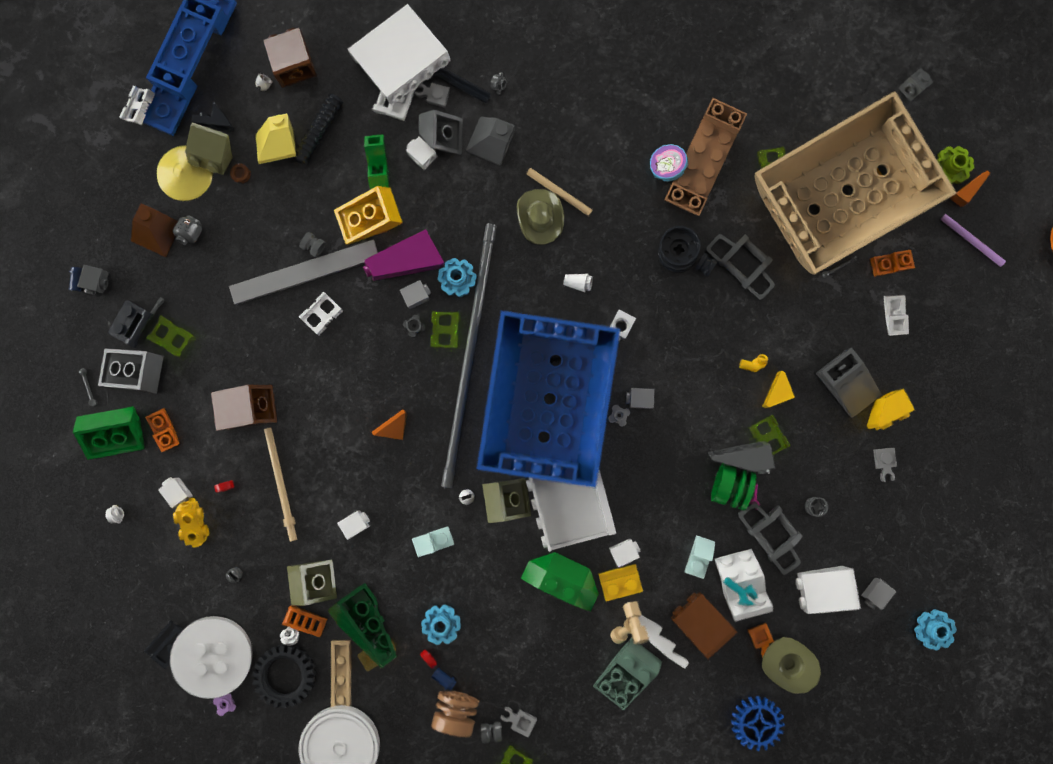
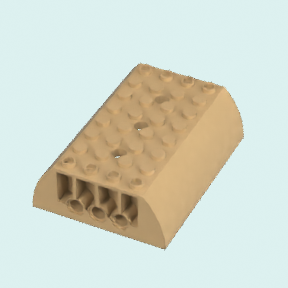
M895 91L755 173V182L763 202L799 263L811 274L818 273L956 194V191ZM885 166L887 169L886 175H879L877 167ZM843 186H851L853 193L845 195L843 193ZM817 205L819 213L812 215L809 212V206Z

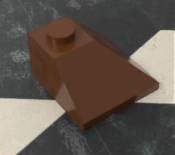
M141 203L132 220L131 242L166 257L176 237L173 234V229L178 221Z

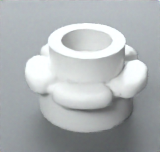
M113 505L106 510V519L109 523L119 524L122 522L124 517L122 508Z
M287 627L280 634L281 642L289 646L296 644L299 639V631Z

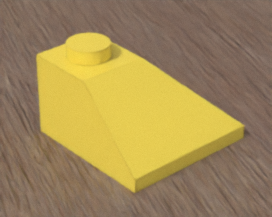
M288 114L268 117L257 132L256 145L259 164L296 157L294 130Z

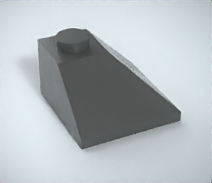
M437 110L419 114V134L430 148L459 156L462 155L463 118Z
M480 117L466 152L501 166L515 133V125L498 118Z

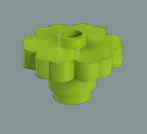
M949 146L937 155V162L951 184L953 182L961 184L970 177L969 172L974 169V159L968 156V150L960 146L954 149Z

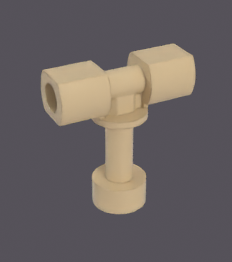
M626 603L623 608L627 620L624 622V627L618 626L611 631V639L616 644H621L627 640L628 633H630L635 644H643L649 640L645 626H641L638 618L641 616L638 603Z

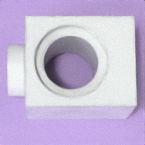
M420 137L416 140H411L407 145L406 151L408 156L424 170L437 157L436 151L430 148Z
M618 310L610 326L616 328V323L618 322L625 324L626 329L620 332L619 341L626 339L636 319L621 310Z
M170 477L162 483L163 486L158 490L171 508H177L178 504L187 501L193 496L180 478L172 479Z
M358 510L337 524L348 540L370 527L368 524L370 520L365 512L361 513Z
M627 539L609 548L618 567L640 558L638 555L641 552L637 542H632L631 539Z

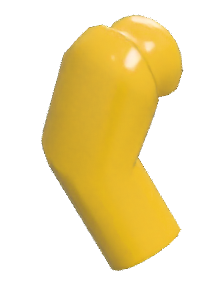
M760 354L753 361L742 359L739 368L758 372L767 365L768 357Z

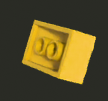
M376 186L334 210L346 245L386 232L403 223L391 188Z

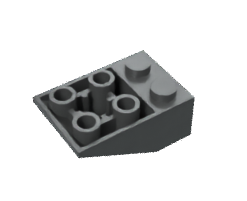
M852 348L846 349L816 372L851 418L855 417L882 395L864 362Z

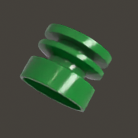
M722 463L713 484L711 501L725 505L729 498H731V507L736 508L738 505L739 510L745 511L755 491L756 472L749 471L747 473L746 469H741L738 476H736V466Z

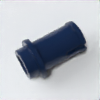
M71 267V271L69 270L71 274L68 290L82 291L80 287H77L82 268Z
M439 667L431 677L445 687V691L446 689L451 691L457 682L454 680V677L451 678Z

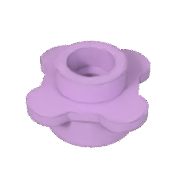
M230 693L213 700L218 709L217 714L223 716L228 711L233 712L236 708Z

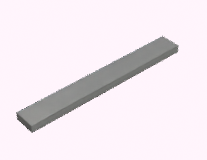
M371 240L231 285L229 289L235 305L365 264L364 260L377 254L378 250L375 241Z

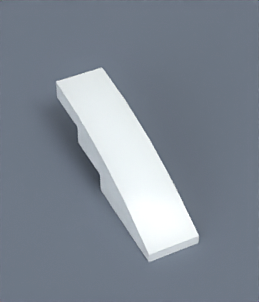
M643 615L638 617L641 626L646 628L649 641L669 659L686 668L689 661L673 651L676 646L674 642L660 635L662 627Z

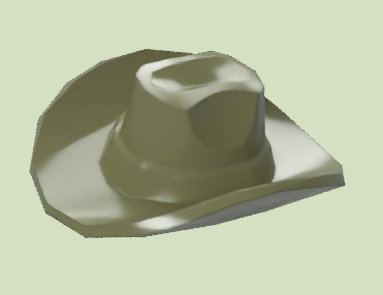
M534 189L525 192L518 199V220L522 233L527 240L534 244L545 245L553 242L562 233L564 212L561 201L555 193L546 189Z
M783 637L774 641L763 655L762 668L765 674L786 691L795 694L807 693L817 685L821 675L819 661L800 642L792 638Z

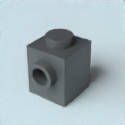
M83 265L77 287L84 289V293L95 295L96 292L103 294L108 286L107 278L109 272L100 268Z

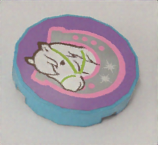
M664 145L658 148L650 159V168L654 176L667 182L680 178L688 166V157L685 151L678 145Z

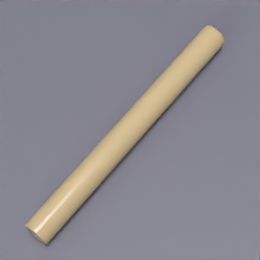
M532 168L528 170V176L587 216L592 213V209Z

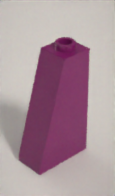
M425 229L365 259L363 269L367 277L371 276L373 281L440 269L443 267L444 261Z

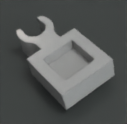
M422 83L418 85V88H422L423 92H415L417 97H427V103L445 108L450 92L449 87L431 83L430 88Z
M895 448L874 449L875 468L882 469L880 474L881 481L886 482V474L890 475V481H894L895 475L891 467H897Z
M505 707L504 710L508 711L510 716L504 717L501 715V719L505 722H512L511 729L529 737L537 718L521 709L515 714L511 708Z

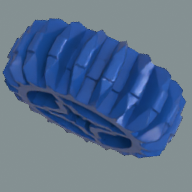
M756 696L755 701L752 697H748L749 703L742 700L741 703L744 706L741 708L737 705L736 709L739 712L732 713V716L737 718L731 720V724L735 726L732 728V731L737 733L735 738L741 740L740 743L743 746L747 744L750 750L754 745L757 751H760L761 745L764 750L768 749L767 744L774 747L773 740L780 741L777 734H784V731L779 728L785 726V723L780 721L784 716L778 714L781 709L778 706L775 707L773 701L768 703L766 697L762 701L759 696ZM761 709L768 710L772 720L763 718ZM751 710H753L752 716L749 718H745V716ZM757 720H760L761 725L759 724V726L756 727L754 723L757 722ZM743 726L753 729L754 738L745 734ZM766 729H770V731L765 736H763V732Z

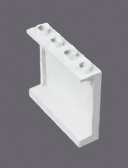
M408 4L348 48L353 60L362 67L387 98L390 105L399 102L404 95L415 90L421 82L431 78L433 73L440 68H444L451 60L448 51Z
M598 471L596 488L530 477L526 481L528 491H533L534 499H531L533 510H538L539 518H536L538 529H543L544 536L541 537L544 548L548 547L549 552L602 536L617 534L600 471Z

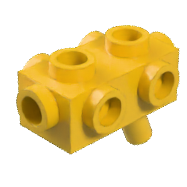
M189 498L188 501L178 504L176 511L173 513V519L175 524L180 526L178 532L179 539L181 541L184 540L185 545H191L192 547L201 546L206 541L207 536H209L208 525H205L203 521V509L199 507L198 501L195 498Z

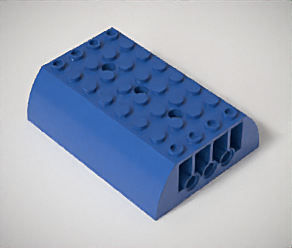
M501 311L477 469L596 488L620 329ZM553 355H559L561 357V364L553 366L550 363V358ZM552 393L555 395L556 400L553 404L545 402L544 397L546 394ZM543 431L547 432L550 436L549 441L545 443L541 442L538 438L539 433Z

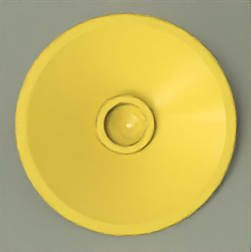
M186 146L175 147L168 151L160 160L157 168V180L160 188L166 195L179 201H189L200 197L207 191L213 178V173L208 169L194 167L188 163L185 153Z

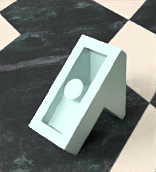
M449 526L412 539L418 557L454 545Z
M696 535L684 572L704 579L709 561L712 562L715 542Z

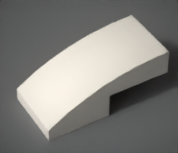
M905 295L884 296L888 335L909 334Z

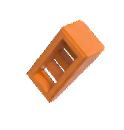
M986 171L957 191L956 194L952 195L950 199L960 207L969 203L988 178L990 172Z
M291 605L282 624L321 637L328 619ZM294 612H295V613H297V615H296V618H295V620H294V622H293V621H291V619H292V616H293V614H294ZM301 615H304L302 624H298ZM312 618L309 628L306 627L308 619ZM316 620L320 621L317 630H313Z

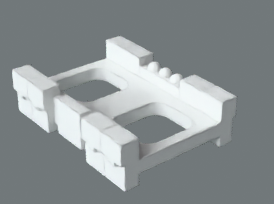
M133 86L129 94L131 99H129L126 105L127 108H123L120 118L127 122L142 125L146 116L144 113H146L149 106L148 103L151 104L155 93L149 89L145 90ZM144 92V95H143V97H142L143 101H142V102H138V100H139V98H140V96H141V93ZM136 109L137 111L134 115V118L131 119L133 111Z
M323 292L316 299V302L309 309H306L299 318L319 336L327 328L326 325L331 323L333 317L336 319L343 310ZM325 300H329L334 305V309L328 314L320 307ZM313 313L321 319V322L316 327H312L307 322L308 317Z

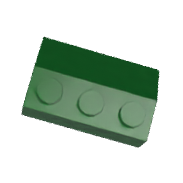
M134 406L78 416L76 418L73 434L87 460L143 450L145 448L141 420Z

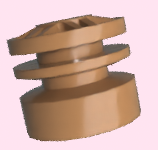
M440 691L438 699L441 701H438L436 706L443 711L434 713L432 728L449 735L471 736L475 721L467 716L476 715L477 710L475 707H478L479 700L462 692Z

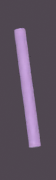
M947 214L942 216L941 221L1001 267L1006 262Z

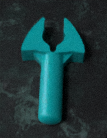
M729 577L724 579L723 583L739 595V605H755L747 597L749 595L753 600L758 599V595L752 585L743 589Z

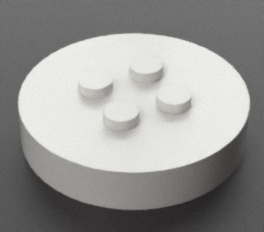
M218 616L201 618L188 625L175 640L170 656L171 670L178 684L188 693L201 698L221 697L235 690L247 676L253 657L252 645L247 633L234 621Z
M344 705L329 707L317 713L305 727L299 743V756L302 764H375L380 751V738L373 721L361 710Z

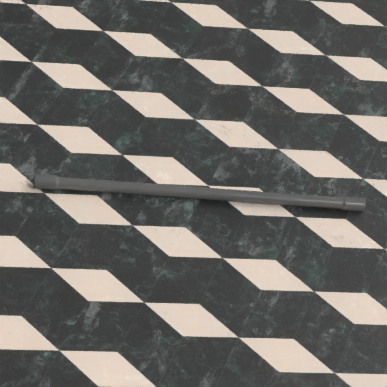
M486 224L483 250L446 466L441 484L442 487L453 488L462 423L492 247L497 225Z

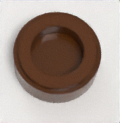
M235 164L230 170V176L236 183L243 184L249 180L250 170L244 164Z

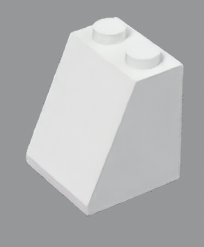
M837 566L797 573L798 578L795 581L797 589L801 593L799 604L804 612L812 614L860 609L855 575L852 568Z

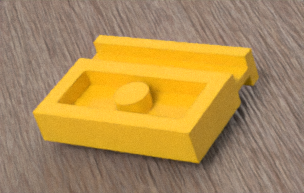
M636 564L598 573L606 602L643 592Z

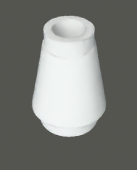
M566 274L564 286L582 292L591 291L593 276H588V274Z

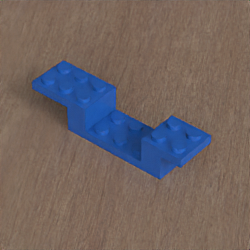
M236 0L182 1L146 76V79L153 85L151 91L155 95L151 104L148 103V109L144 113L146 115L143 121L144 124L174 136L197 88L191 77L212 33L222 36L237 4Z

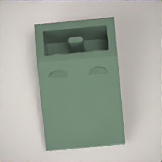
M631 637L604 670L593 687L622 710H625L658 675L662 661L641 644H635Z

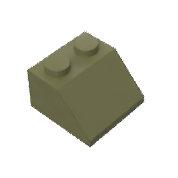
M195 123L191 124L185 150L188 163L194 167H202L212 173L224 175L233 158L229 135Z
M526 478L483 484L488 523L531 516Z
M333 560L287 566L291 605H308L337 598Z

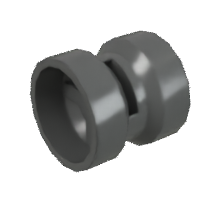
M307 232L302 238L299 248L304 251L308 250L312 256L317 258L322 253L326 242L315 238V235L311 232Z
M811 497L805 502V510L811 516L821 517L827 513L828 503L823 498Z
M494 722L491 725L481 723L482 744L489 743L490 741L502 742L501 722Z

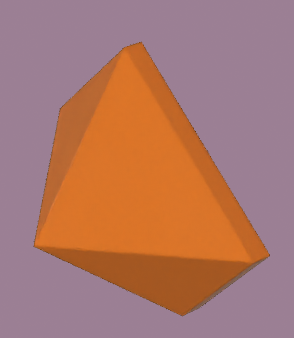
M401 410L372 431V434L403 440L407 412Z

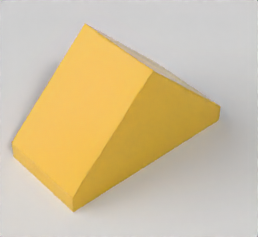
M784 371L777 372L762 407L768 408L795 398Z

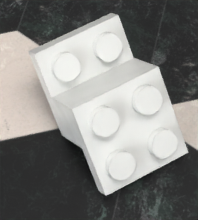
M752 549L714 558L721 577L723 594L735 621L773 611V606L766 593L764 574ZM729 577L743 589L752 585L758 595V599L753 600L749 595L747 597L755 605H739V595L723 583L724 579Z

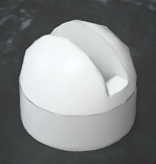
M259 74L255 84L257 88L261 87V91H266L270 88L272 80L263 74Z
M469 489L463 490L459 495L460 502L465 505L471 504L475 499L474 493ZM471 494L472 498L462 500V496Z

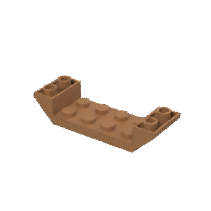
M712 98L686 153L688 166L684 174L673 181L665 201L700 216L707 197L747 113Z

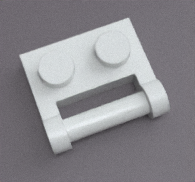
M415 90L408 92L399 102L392 105L389 104L388 108L384 107L386 97L380 92L377 103L374 104L372 110L378 114H384L405 121Z

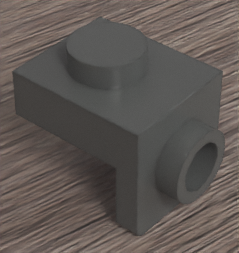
M920 68L900 85L899 89L912 101L931 85L933 81L929 74Z

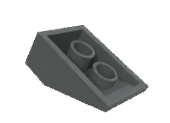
M105 349L98 386L157 394L163 356L147 351Z
M765 441L708 452V456L713 461L754 472L758 471V474L768 473L770 469L775 468L771 446Z

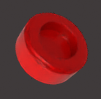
M233 480L214 485L215 492L217 493L235 487Z
M423 650L420 653V656L432 669L437 665V661L427 650Z

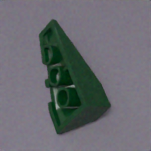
M364 583L334 604L328 612L338 626L380 668H383L397 656L390 636L384 628L383 616H380L378 611L377 599Z

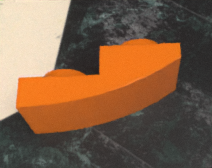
M911 250L870 258L874 277L915 268Z
M165 408L145 417L154 433L152 436L161 453L180 444Z

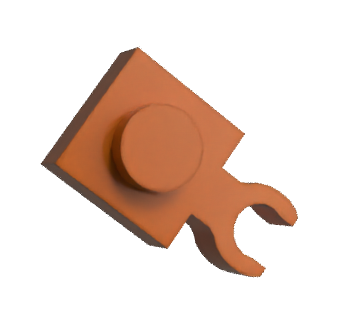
M765 622L747 629L754 648L758 649L761 647L762 657L769 647V643L774 642Z

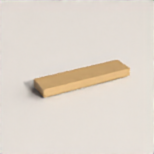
M352 640L331 641V707L338 705L351 706Z

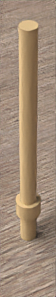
M266 428L264 432L284 514L283 523L284 527H287L291 542L297 540L294 527L296 522L291 514L272 428Z

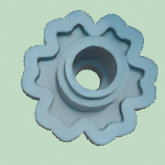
M453 258L445 262V268L439 269L438 281L442 283V291L446 292L449 296L454 294L457 297L468 295L470 293L469 288H473L476 285L477 276L473 272L472 264L468 263L467 260L459 262L458 259ZM456 275L461 276L459 280H454Z
M444 604L441 608L433 606L426 611V618L422 620L421 625L422 633L428 634L429 642L439 645L443 641L445 644H449L452 640L456 639V631L460 630L461 623L460 617L454 615V608ZM438 622H443L445 626L442 628L439 627Z
M933 609L930 613L923 612L917 618L919 625L914 629L916 638L922 641L926 648L937 651L940 647L948 648L954 642L952 634L956 633L957 629L954 620L948 618L947 613Z

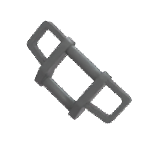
M719 234L706 247V250L718 261V264L721 267L724 266L742 283V287L749 289L758 299H763L775 286L774 282L764 271L773 259L760 251L746 234L736 244L722 234ZM719 239H723L733 246L722 259L711 250V247ZM742 245L762 262L748 278L729 261ZM762 273L770 283V286L763 294L759 295L749 285Z
M752 502L745 511L740 510L738 516L748 528L749 534L754 536L766 551L768 559L774 562L782 574L786 575L801 564L793 547L800 541L803 535L792 526L783 514V509L780 505L774 507L767 514L756 502ZM752 508H756L764 517L750 526L744 518V514ZM777 518L790 534V537L779 547L773 549L760 531ZM791 550L795 561L788 567L783 568L776 559Z

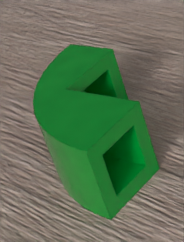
M384 134L365 136L364 148L368 163L370 189L376 186L389 188Z

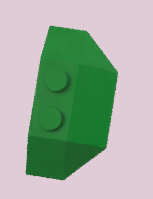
M556 552L529 560L521 577L522 580L534 587L590 612L599 595L590 568Z

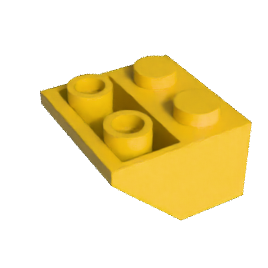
M905 390L891 391L874 401L867 423L868 429L875 428L879 430L882 428L883 430L892 426V421H901L910 416L909 413L915 409Z

